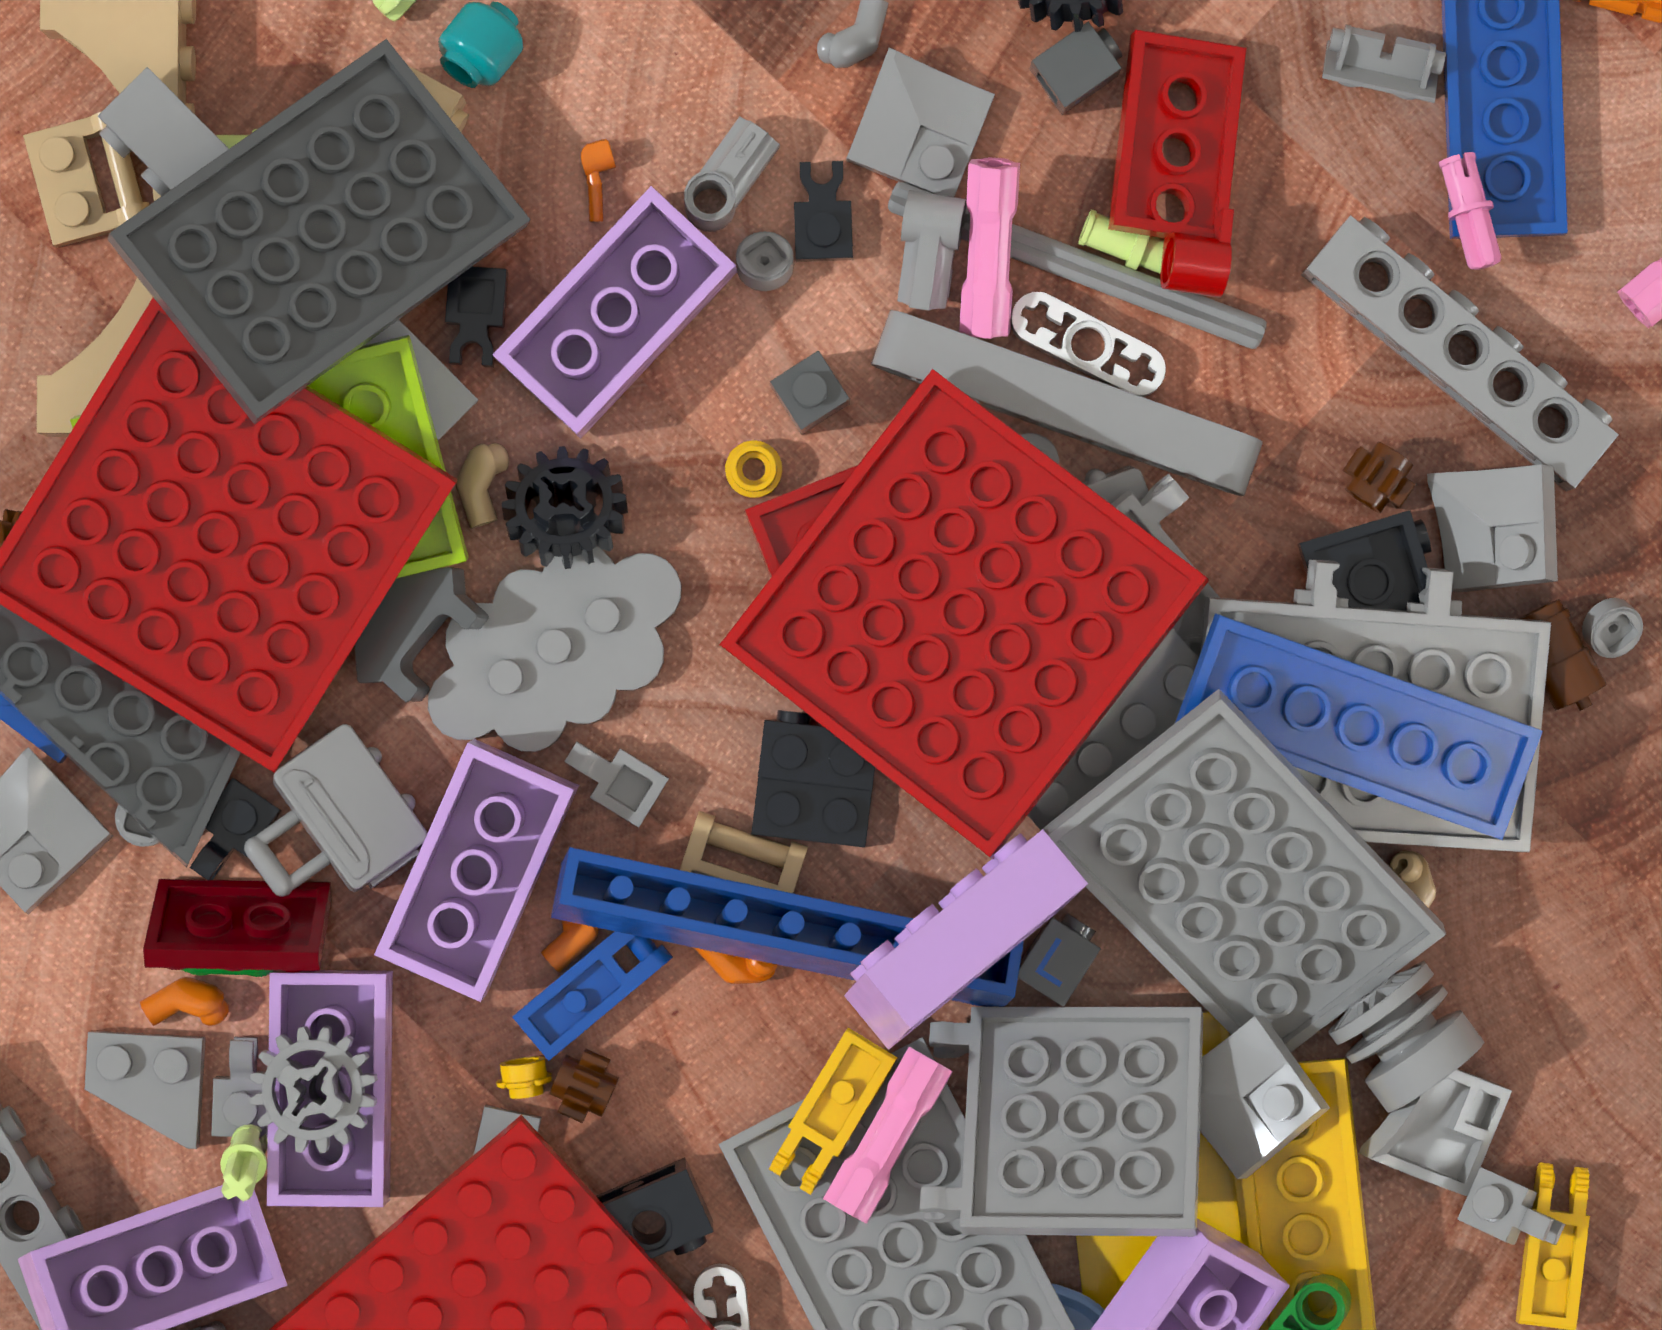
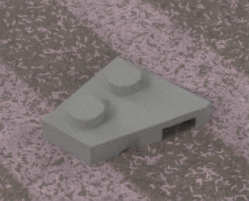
M89 1031L84 1089L187 1149H197L200 1143L206 1037Z

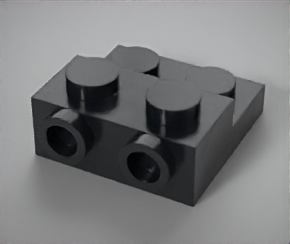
M1410 510L1297 544L1306 574L1308 573L1309 560L1336 561L1340 564L1339 568L1333 571L1332 584L1337 589V597L1349 599L1348 607L1407 611V602L1420 603L1419 593L1425 589L1427 579L1422 568H1428L1424 554L1430 553L1432 549L1423 520L1414 521Z
M778 710L776 721L764 720L751 834L865 848L875 767L825 727L811 726V716L807 713Z

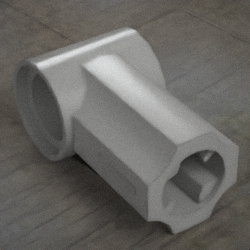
M739 116L701 171L695 174L686 185L684 204L688 220L696 228L703 231L715 232L725 228L732 221L735 210L780 148V144L758 125ZM715 189L725 196L726 203L720 211L707 214L701 212L695 206L694 200L696 196L703 190Z
M909 190L901 230V241L905 242L897 301L905 303L910 308L930 311L932 309L946 308L950 295L955 250H959L962 239L967 199Z

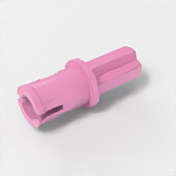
M1464 153L1462 159L1460 154L1441 160L1439 167L1442 169L1452 206V211L1448 212L1449 220H1456L1468 267L1481 270L1496 265L1501 260V254L1489 210L1493 209L1494 205L1493 201H1486L1475 153Z

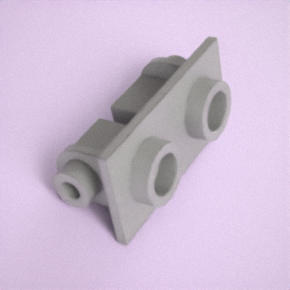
M1347 24L1344 30L1333 27L1330 40L1326 44L1323 79L1337 81L1347 87H1364L1391 93L1406 100L1418 99L1431 103L1435 102L1438 74L1441 75L1446 57V52L1436 50V44L1396 37L1392 53L1382 52L1385 41V34L1356 28Z

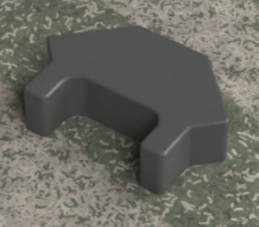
M437 568L395 579L355 643L356 671L359 683L384 682L405 702H421L430 691V687L413 670V661L448 617L454 619L462 628L472 630L481 629L489 619V615L466 595L465 573L462 568Z

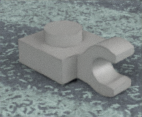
M576 741L565 759V763L598 782L590 796L591 799L638 828L669 780L668 777L621 748L616 753L612 762H609Z
M235 1036L234 1040H230V1076H216L213 1078L211 1136L232 1137L235 1130L243 1125L252 1124L260 1127L257 1121L262 1115L267 1113L264 1105H250L249 1098L262 1092V1085L249 1080L250 1074L257 1072L258 1037ZM268 1125L260 1127L262 1132H260L259 1138L265 1134L268 1137Z
M1480 1167L1457 1219L1512 1245H1515L1521 1231L1542 1241L1557 1245L1565 1226L1564 1223L1531 1209L1538 1192Z

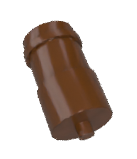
M1557 599L1519 619L1551 622L1545 692L1554 710H1559L1576 703L1579 711L1593 705L1588 696L1607 684L1588 647L1583 646L1569 618L1571 614L1568 608H1564L1560 599Z

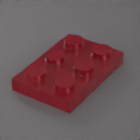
M159 879L143 947L145 968H167L171 970H183L186 968L225 969L228 971L283 970L291 973L320 971L332 901L331 882H304L289 895L280 897L271 890L265 881Z

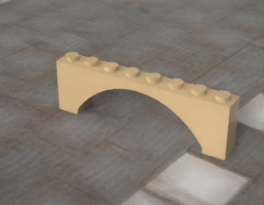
M40 0V30L49 39H65L88 56L103 71L119 93L148 67L195 114L194 104L186 103V81H194L196 75L194 46H186V24H195L196 0ZM153 189V199L156 201L161 196ZM138 278L118 313L89 346L54 374L37 375L38 434L46 437L69 436L72 431L70 419L83 413L153 298Z

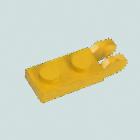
M847 1028L788 1127L791 1131L773 1159L769 1170L780 1176L783 1171L789 1168L794 1160L795 1152L803 1137L807 1138L822 1148L814 1163L809 1165L802 1177L800 1189L811 1195L834 1156L839 1157L898 1057Z
M1538 1163L1534 1191L1538 1193L1531 1209L1564 1223L1565 1226L1557 1245L1542 1241L1526 1233L1516 1322L1518 1324L1576 1330L1590 1220V1216L1586 1214L1590 1181L1588 1168L1574 1167L1573 1174L1569 1180V1212L1550 1210L1552 1190L1555 1184L1553 1164Z

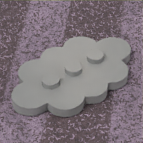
M597 546L593 549L594 562L588 564L581 555L573 556L571 569H565L562 558L554 556L551 563L544 567L543 572L520 569L508 574L499 583L494 595L493 604L476 603L489 615V619L481 629H464L454 619H451L446 630L445 646L454 666L434 681L428 694V711L433 724L443 734L456 740L477 739L495 730L508 746L520 751L537 752L551 747L562 736L567 722L591 724L601 720L611 711L616 699L617 690H637L647 686L658 676L664 663V646L655 628L666 622L676 612L681 601L682 584L677 571L666 559L647 553H637L614 564L613 560L603 549Z

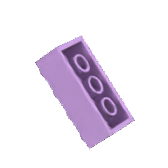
M650 186L493 353V356L581 439L737 273L736 265L660 193Z
M473 739L469 741L374 955L481 1002L490 989L579 785L479 740Z
M1043 829L1029 841L1021 833L994 854V859H991L982 867L986 873L985 876L977 868L957 883L950 890V893L938 903L942 907V911L939 912L931 904L905 926L906 928L894 938L899 944L896 948H894L889 940L885 941L860 962L861 965L850 973L856 983L844 996L888 1050L1057 914L1088 885Z
M276 970L270 972L269 1051L275 1054L280 1052L275 1038L283 1033L293 1043H296L299 1027L307 1025L312 1038H318L321 1029L324 1026L332 1027V1042L338 1044L340 1040L350 1035L354 1039L348 1051L353 1056L363 1052L369 1054L370 1057L360 1068L363 1074H377L378 1080L365 1086V1093L377 1098L376 1105L374 1107H361L359 1111L368 1120V1124L363 1129L349 1124L347 1128L352 1140L345 1145L341 1144L334 1135L331 1136L330 1147L326 1153L319 1152L315 1140H309L308 1146L302 1153L295 1152V1137L290 1135L277 1144L273 1140L278 1127L274 1122L268 1125L267 1206L384 1207L390 1201L393 971L320 970L291 973ZM307 1050L296 1053L290 1058L293 1061L297 1060L305 1066L318 1063L326 1052ZM343 1067L338 1074L341 1092L350 1097L349 1100H351V1079L346 1068ZM328 1068L309 1081L301 1080L300 1083L307 1090L303 1096L305 1100L299 1107V1110L318 1097L326 1100L327 1096L320 1089L324 1083L323 1077L328 1072ZM276 1079V1098L281 1110L284 1112L289 1105L286 1087ZM324 1113L310 1115L302 1126L322 1128L332 1125L337 1120L331 1119Z
M221 1185L42 1247L18 1258L41 1329L168 1330L288 1286L255 1190L251 1198L244 1202L237 1196L228 1200L221 1192L223 1186Z
M1197 1219V1236H1157L1091 1330H1259L1290 1285L1258 1252Z

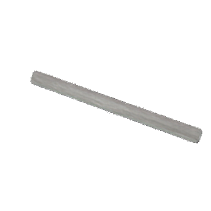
M897 182L891 193L888 209L890 212L903 217L909 190L930 192L904 182ZM966 207L962 239L969 242L970 214ZM1012 224L1010 258L1250 349H1256L1262 341L1267 322L1260 317L1199 294L1162 289L1160 279Z

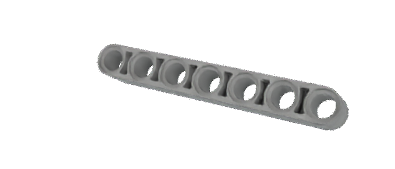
M890 310L871 365L878 369L919 384L934 369L981 406L1238 496L1245 495L1263 441L1243 432L895 310Z

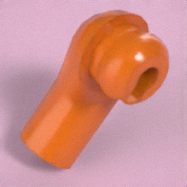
M562 921V933L544 948L541 954L560 973L595 942L598 936V928Z
M694 948L715 972L729 984L762 983L770 979L778 967L777 964Z
M182 977L140 1001L143 1012L153 1026L179 1011L200 1017L203 1024L213 1026L224 1021L229 1012V1005L224 1000V993L216 985L191 977Z

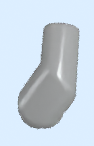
M861 0L853 26L836 34L828 32L819 39L817 44L819 59L823 63L832 64L835 68H848L872 56L878 48L889 3L884 0Z

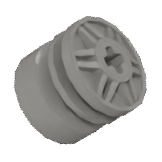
M1425 961L1392 975L1365 997H1361L1348 1006L1349 1008L1342 1018L1328 1031L1337 1045L1352 1039L1360 1033L1363 1035L1345 1054L1351 1064L1369 1058L1374 1054H1377L1381 1061L1372 1069L1364 1081L1388 1113L1412 1102L1440 1083L1468 1061L1485 1043L1461 1010L1447 1014L1437 1020L1431 1014L1448 994L1442 984L1431 988L1419 996L1416 992L1434 975Z

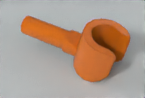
M607 139L586 144L581 152V162L586 175V184H588L589 222L603 221L602 181L599 173L616 168Z

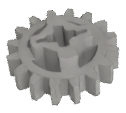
M307 1025L299 1027L296 1043H293L284 1033L276 1037L277 1047L280 1052L275 1054L274 1052L263 1050L258 1057L268 1066L266 1072H253L249 1078L252 1082L262 1085V1092L249 1098L250 1105H264L267 1111L257 1121L258 1125L263 1127L274 1122L278 1130L273 1141L279 1144L289 1135L295 1137V1152L298 1153L305 1151L309 1140H315L316 1147L320 1153H326L329 1150L330 1137L333 1135L343 1145L350 1142L352 1139L347 1126L351 1124L354 1127L363 1129L368 1124V1120L359 1112L360 1108L374 1107L377 1103V1098L365 1093V1086L378 1080L377 1074H363L360 1068L370 1057L369 1054L363 1052L353 1056L348 1051L354 1039L350 1035L344 1037L338 1044L332 1042V1027L324 1026L321 1029L318 1038H312ZM307 1050L326 1052L318 1063L304 1066L297 1060L293 1061L290 1058L296 1053ZM343 1067L346 1068L351 1079V1100H349L350 1097L341 1092L338 1074ZM328 1068V1072L323 1077L324 1083L320 1089L327 1096L326 1100L318 1097L299 1110V1107L305 1100L303 1096L307 1090L300 1083L301 1080L309 1081ZM276 1079L286 1087L289 1105L284 1112L281 1110L276 1098ZM324 1113L331 1119L337 1120L332 1125L322 1128L302 1126L310 1115Z

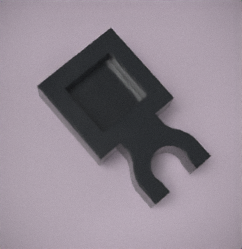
M832 161L833 177L826 184H818L812 180L811 162H800V180L809 195V202H794L796 262L853 260L851 201H836L837 191L843 182V161Z
M472 266L448 284L445 322L446 324L460 325L459 333L450 347V364L462 365V351L464 347L468 344L476 343L483 349L481 365L494 368L495 357L493 353L495 350L488 334L489 327L504 328L508 281L507 269Z

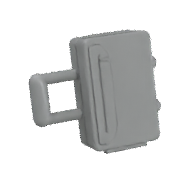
M342 724L332 732L327 733L287 761L275 772L273 784L291 811L245 842L244 851L271 890L280 897L289 895L295 888L329 864H331L350 891L358 892L367 885L372 889L416 858L419 854L417 849L422 847L427 836L426 829L413 813L416 805L414 797L410 794L400 795L379 765L382 760L380 750L375 747L367 748L354 729L348 724ZM300 822L319 847L321 853L289 875L268 844Z

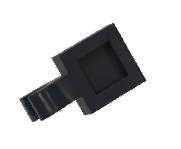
M232 778L222 792L205 828L214 835L197 855L190 868L208 881L214 880L234 849L247 857L244 851L245 842L273 824L282 810L235 778Z

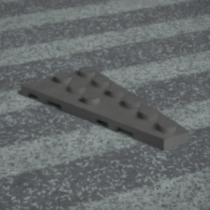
M0 605V694L187 868L241 752Z

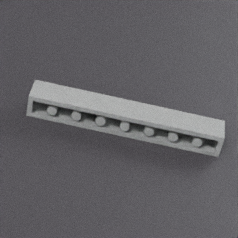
M148 67L98 115L107 125L99 133L100 136L123 158L133 151L148 166L141 174L142 178L160 196L166 194L229 149ZM398 320L365 345L410 335L437 440H439L479 400Z

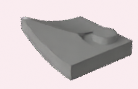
M889 48L846 161L933 194L955 197L995 94Z
M1538 464L1502 469L1427 474V482L1440 529L1445 569L1453 571L1452 592L1459 593L1558 581L1553 466Z
M28 747L0 777V886L29 915L107 843L113 835Z
M1265 1016L1252 1017L1242 1027L1202 1057L1200 1132L1213 1146L1237 1179H1246L1330 1109Z
M1457 1069L1412 1102L1392 1111L1381 1126L1361 1146L1359 1154L1421 1180L1468 1196L1512 1090Z

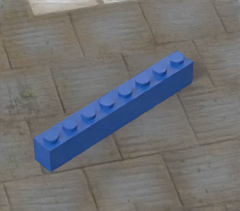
M569 847L561 862L551 918L850 980H854L850 973L861 965L860 962L885 941L889 940L894 948H896L899 944L894 938L914 919ZM1024 941L951 1000L981 1007H1005L1015 998Z

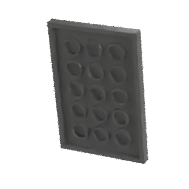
M385 39L111 231L108 241L255 425L527 227L531 219L389 41Z

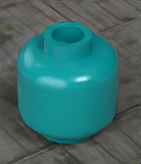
M492 1L490 5L481 2L466 3L438 39L439 51L442 54L440 64L444 70L456 81L470 88H475L478 84L482 86L495 85L524 48L523 38L516 27L519 24L517 16L508 7L496 1Z

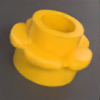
M545 1057L515 1058L499 1064L501 1079L496 1081V1085L501 1089H509V1096L512 1099L535 1097L544 1093L543 1084H547L552 1080V1073L547 1072Z

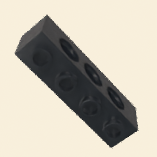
M685 1157L596 1195L605 1208L630 1233L651 1259L671 1250H674L676 1255L691 1252L707 1242L705 1235L714 1232L713 1219ZM643 1211H655L665 1220L664 1226L653 1234L639 1232L632 1222Z

